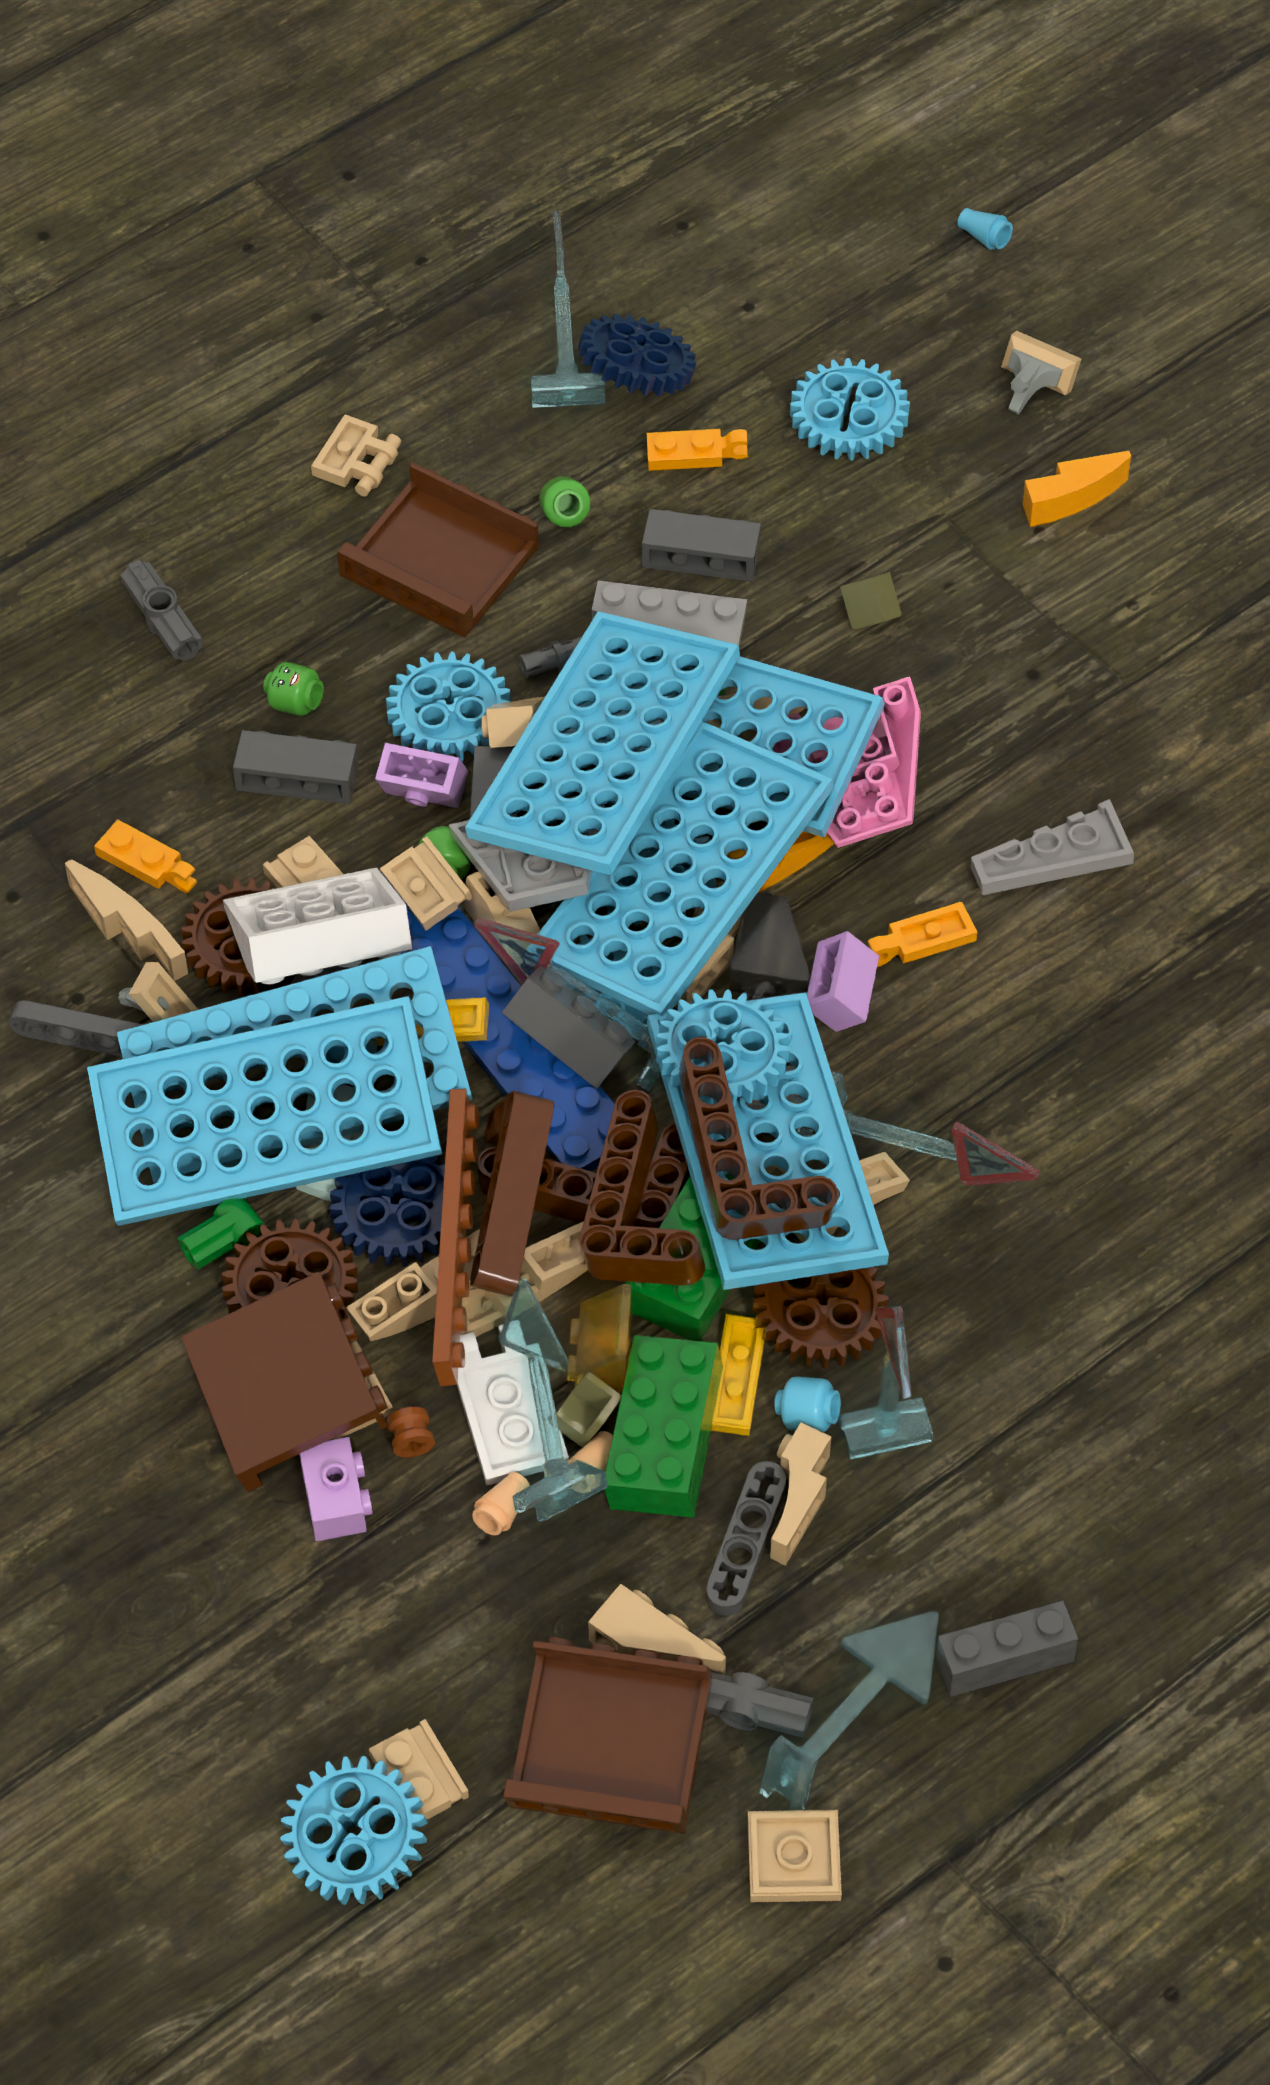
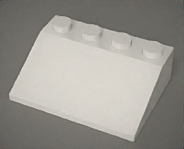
M378 868L223 900L224 908L245 966L256 983L274 984L281 982L285 976L299 973L304 976L316 975L321 973L323 968L336 965L340 967H354L361 964L364 959L374 957L386 959L400 955L402 951L412 949L406 904Z

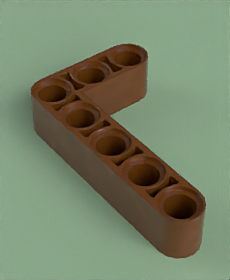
M696 1037L686 1043L679 1066V1077L716 1231L726 1239L739 1240L819 1228L826 1225L831 1220L839 1198V1190L831 1179L824 1176H811L752 1185L720 1049L709 1038ZM691 1060H703L708 1066L699 1067L693 1064ZM709 1096L716 1100L717 1103H704L700 1097ZM719 1134L726 1139V1141L716 1142L712 1140L708 1135ZM721 1171L728 1172L735 1179L725 1180L719 1177L717 1173ZM817 1197L822 1199L826 1205L816 1206L808 1199ZM775 1203L781 1205L785 1211L774 1212L767 1205ZM730 1209L737 1210L744 1217L740 1219L733 1218L726 1211Z
M512 1090L492 1108L489 1114L484 1141L497 1145L470 1276V1287L510 1297L516 1291L553 1116V1100Z
M641 1090L624 1092L615 1102L579 1238V1245L586 1267L594 1278L681 1286L691 1285L698 1282L705 1273V1263L696 1236L685 1230L634 1227L658 1133V1122L649 1095Z
M675 1123L664 1128L648 1168L634 1227L659 1228L690 1177L683 1150L677 1151L672 1149L682 1147ZM497 1146L485 1149L478 1157L479 1186L486 1196ZM544 1159L539 1180L542 1184L538 1185L533 1210L578 1223L583 1222L597 1173ZM667 1180L672 1181L673 1183L667 1185L659 1182ZM573 1192H577V1193H581L582 1195L575 1197V1196H570V1195H568V1194H569V1193H573ZM651 1214H658L661 1217L654 1219L649 1218L647 1216Z

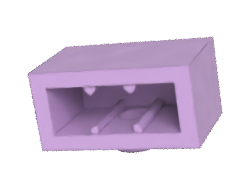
M385 743L375 780L386 794L405 797V801L410 804L425 807L430 802L459 808L469 771L459 757Z
M848 931L818 942L807 992V998L813 1015L835 1032L866 1022L879 959L878 954Z
M345 1437L326 1441L300 1453L301 1468L315 1541L367 1532L365 1516L373 1514L368 1489L360 1490L358 1478L365 1477L361 1452L352 1453L350 1438Z

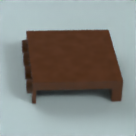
M412 462L409 466L410 482L356 546L345 542L337 551L339 575L466 638L539 548L538 523L526 515H519L503 507L493 499L484 498L470 491V489L462 484H456L439 476L434 470L425 469Z
M320 1272L181 1336L234 1473L247 1492L263 1485L259 1475L260 1472L372 1419H376L381 1429L388 1427L382 1411L388 1409L387 1403L378 1385L371 1388L367 1378L374 1374L364 1351L357 1353L353 1342L359 1340L358 1334L349 1316L342 1319L339 1308L345 1306L336 1284L327 1285Z
M549 1637L546 1642L534 1641L533 1649L536 1653V1659L512 1780H506L503 1796L509 1807L685 1834L713 1679L709 1667L703 1665V1661L688 1656H679L676 1661L659 1659L660 1656L657 1653L646 1650H634L633 1655L616 1653L614 1647L605 1644H591L590 1649L574 1647L571 1641L557 1637Z

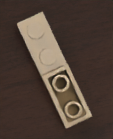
M480 1229L466 1237L470 1239L471 1262L465 1263L464 1272H467L469 1278V1291L475 1289L470 1287V1276ZM439 1256L422 1267H419L416 1262L346 1307L347 1312L370 1341L406 1331L435 1317Z

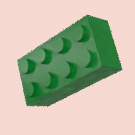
M731 1173L724 1175L728 1180L735 1179ZM690 1176L659 1228L685 1230L693 1233L700 1245L705 1263V1273L698 1282L684 1286L626 1282L624 1285V1310L688 1340L701 1341L731 1289L723 1290ZM735 1210L738 1214L743 1215L740 1211ZM749 1239L744 1244L748 1248L755 1250L760 1240Z
M634 1335L603 1482L610 1509L694 1518L723 1370L718 1343Z

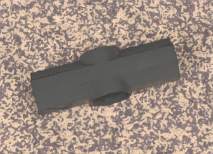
M139 559L128 564L127 569L120 574L121 582L145 616L148 629L158 635L174 660L180 659L184 662L195 657L199 649L203 647V640L179 606L175 591L165 586L150 562H142Z
M711 1672L713 1679L707 1713L719 1716L725 1724L739 1730L751 1731L759 1726L804 1738L809 1725L814 1698L769 1687L764 1679L750 1673L736 1672L730 1677Z

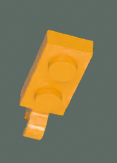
M720 429L647 433L649 471L722 467V458H747V431L742 429L733 430L724 437H721Z
M118 819L94 846L96 856L157 889L166 881L180 891L189 893L197 884V880L190 877L195 868L189 863L182 861L181 854L178 851Z
M958 902L890 923L888 935L874 937L868 940V945L871 950L879 955L877 967L888 963L896 955L900 956L904 964L975 942L978 932L963 903Z

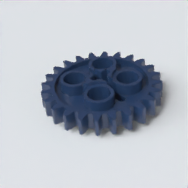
M613 314L612 320L604 315H601L600 321L591 319L590 325L585 324L578 344V348H580L578 355L584 357L583 365L592 366L590 371L592 374L602 373L601 380L603 382L613 380L615 381V388L625 385L630 393H633L635 389H640L644 396L648 395L649 390L658 396L662 395L663 390L671 395L674 394L675 389L682 391L685 385L690 384L697 363L694 361L696 354L690 352L691 345L682 344V336H672L673 329L662 330L659 328V322L650 325L645 317L636 321L630 314H627L626 319H622L617 314Z
M436 1155L335 1178L337 1190L330 1191L331 1204H333L330 1206L331 1219H335L333 1220L335 1233H342L344 1246L354 1243V1255L356 1256L361 1255L367 1250L369 1263L376 1261L379 1255L384 1256L386 1267H390L394 1257H399L402 1265L405 1267L411 1255H414L420 1263L424 1262L423 1251L425 1250L438 1255V1241H440L445 1163L440 1165V1156ZM377 1182L387 1183L383 1186H373ZM418 1186L428 1187L425 1190H414ZM372 1217L381 1218L379 1221L376 1222L366 1221L367 1219ZM414 1221L422 1223L418 1226L407 1225L408 1223Z

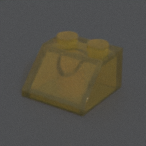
M631 1284L619 1285L581 1302L580 1319L572 1318L570 1343L577 1344V1356L569 1355L567 1381H575V1387L587 1372H591L622 1395L630 1354L632 1327Z

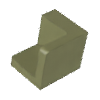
M890 572L840 586L850 624L854 630L901 616Z
M587 1372L565 1399L549 1423L583 1448L607 1420L621 1400L622 1395L593 1373Z

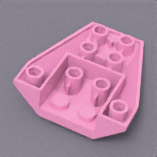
M910 676L873 688L875 695L883 697L885 706L827 831V834L838 848L913 824L921 710ZM799 713L788 716V718L798 720L801 719ZM839 717L830 718L824 723L823 728L835 730L841 726L843 719ZM781 740L774 745L773 751L776 753L786 752L791 748L792 742L790 740ZM817 750L811 753L808 761L820 763L826 759L828 752Z

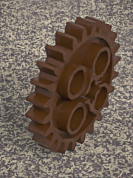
M251 878L248 886L242 887L238 879H235L233 889L228 890L223 884H218L219 894L217 896L208 891L204 892L206 904L194 901V914L187 913L185 915L187 926L182 927V946L187 957L188 966L195 967L198 979L207 976L210 988L220 981L223 993H227L232 986H237L239 996H243L246 987L252 986L255 994L260 993V985L263 983H256L245 966L226 914L223 900L271 890V882L267 880L261 888H257L255 879ZM285 976L282 981L288 983L290 981L289 976ZM275 983L266 984L271 990L275 989Z
M296 1218L293 1220L291 1228H285L283 1222L279 1219L276 1222V1230L270 1231L268 1227L262 1224L260 1225V1237L257 1238L249 1232L246 1233L248 1246L235 1244L234 1252L236 1257H226L228 1271L222 1272L223 1285H225L222 1287L224 1300L227 1301L229 1314L266 1297L255 1295L260 1291H269L272 1294L315 1274L309 1272L314 1268L325 1269L320 1274L327 1285L336 1284L345 1306L339 1308L342 1319L347 1317L345 1307L355 1302L353 1293L358 1292V1281L356 1279L358 1274L357 1265L352 1263L351 1249L344 1250L341 1237L331 1241V1230L328 1227L317 1234L314 1221H311L306 1229H300L299 1220ZM274 1257H285L282 1261H271Z
M874 1267L866 1270L861 1268L755 1285L753 1291L755 1299L752 1305V1312L757 1314L755 1326L756 1328H765L764 1341L777 1339L774 1352L779 1353L786 1348L791 1350L790 1362H793L799 1355L805 1356L806 1367H810L815 1358L820 1359L823 1369H827L829 1359L835 1358L842 1367L845 1365L846 1354H849L855 1360H859L862 1348L871 1351L874 1345V1338H881L883 1325L887 1321L884 1306H888L889 1296L882 1295L884 1293L885 1281H875L877 1268ZM841 1283L845 1285L846 1288H837L832 1284ZM791 1284H800L805 1288L795 1289ZM843 1319L850 1322L851 1324L842 1325L836 1322L835 1320ZM801 1320L807 1322L809 1325L800 1326L794 1323L793 1321Z

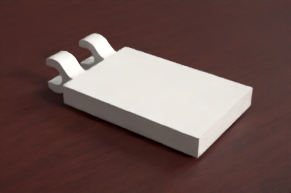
M515 1322L498 1326L500 1332L498 1337L503 1353L481 1358L474 1332L460 1335V1342H463L465 1349V1367L458 1368L457 1388L486 1486L499 1483L511 1472L527 1476L565 1466L569 1460L561 1431L549 1423L555 1415V1410L535 1345L522 1348Z

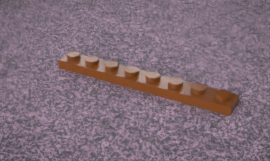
M466 1088L451 1089L449 1096L432 1360L440 1386L457 1385L458 1368L465 1367V1349L463 1342H460V1333L467 1332V1313L465 1307H462V1299L469 1297V1278L467 1272H464L465 1263L471 1262L470 1239L466 1238L467 1229L473 1228V1210L471 1204H468L469 1195H475V1176L473 1170H470L471 1162L477 1161V1143L475 1137H472L473 1129L479 1128L477 1104L471 1105Z

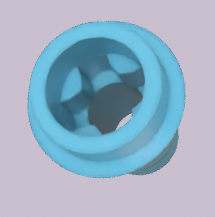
M965 208L958 218V227L967 231L988 249L1004 248L1012 236L1013 226L1003 215Z

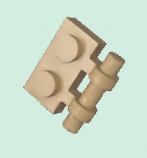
M344 415L311 465L312 476L342 487H346L352 477L356 478L359 482L355 487V491L361 496H367L371 489L377 488L382 481V472L386 466L391 465L398 456L397 449L401 444V439L395 434H389L385 441L377 439L378 426ZM366 454L374 456L370 465L362 462Z

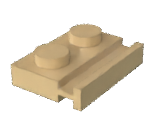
M310 836L278 854V859L269 863L267 861L263 864L264 874L277 888L344 875Z
M427 836L422 839L423 843L415 848L413 846L380 868L383 876L405 902L408 909L425 931L457 910V905L466 899L470 901L473 898L469 889Z
M426 1719L419 1722L420 1725L410 1730L407 1728L369 1748V1756L375 1765L380 1760L384 1761L387 1765V1775L393 1770L398 1769L403 1775L400 1785L408 1781L411 1782L415 1791L409 1798L419 1797L424 1804L414 1814H422L426 1819H429L450 1808L452 1803L461 1798L462 1800L469 1798L467 1787Z

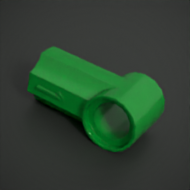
M245 1198L228 1199L218 1205L213 1217L178 1237V1244L190 1265L198 1270L233 1249L235 1244L247 1247L246 1233L249 1232L257 1238L260 1237V1225H265V1223Z

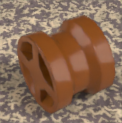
M402 1408L393 1412L387 1418L388 1430L395 1437L392 1441L395 1455L403 1458L416 1457L427 1453L434 1447L433 1433L427 1429L430 1419L425 1408Z

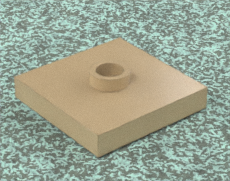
M838 1810L748 1811L750 1902L841 1901Z

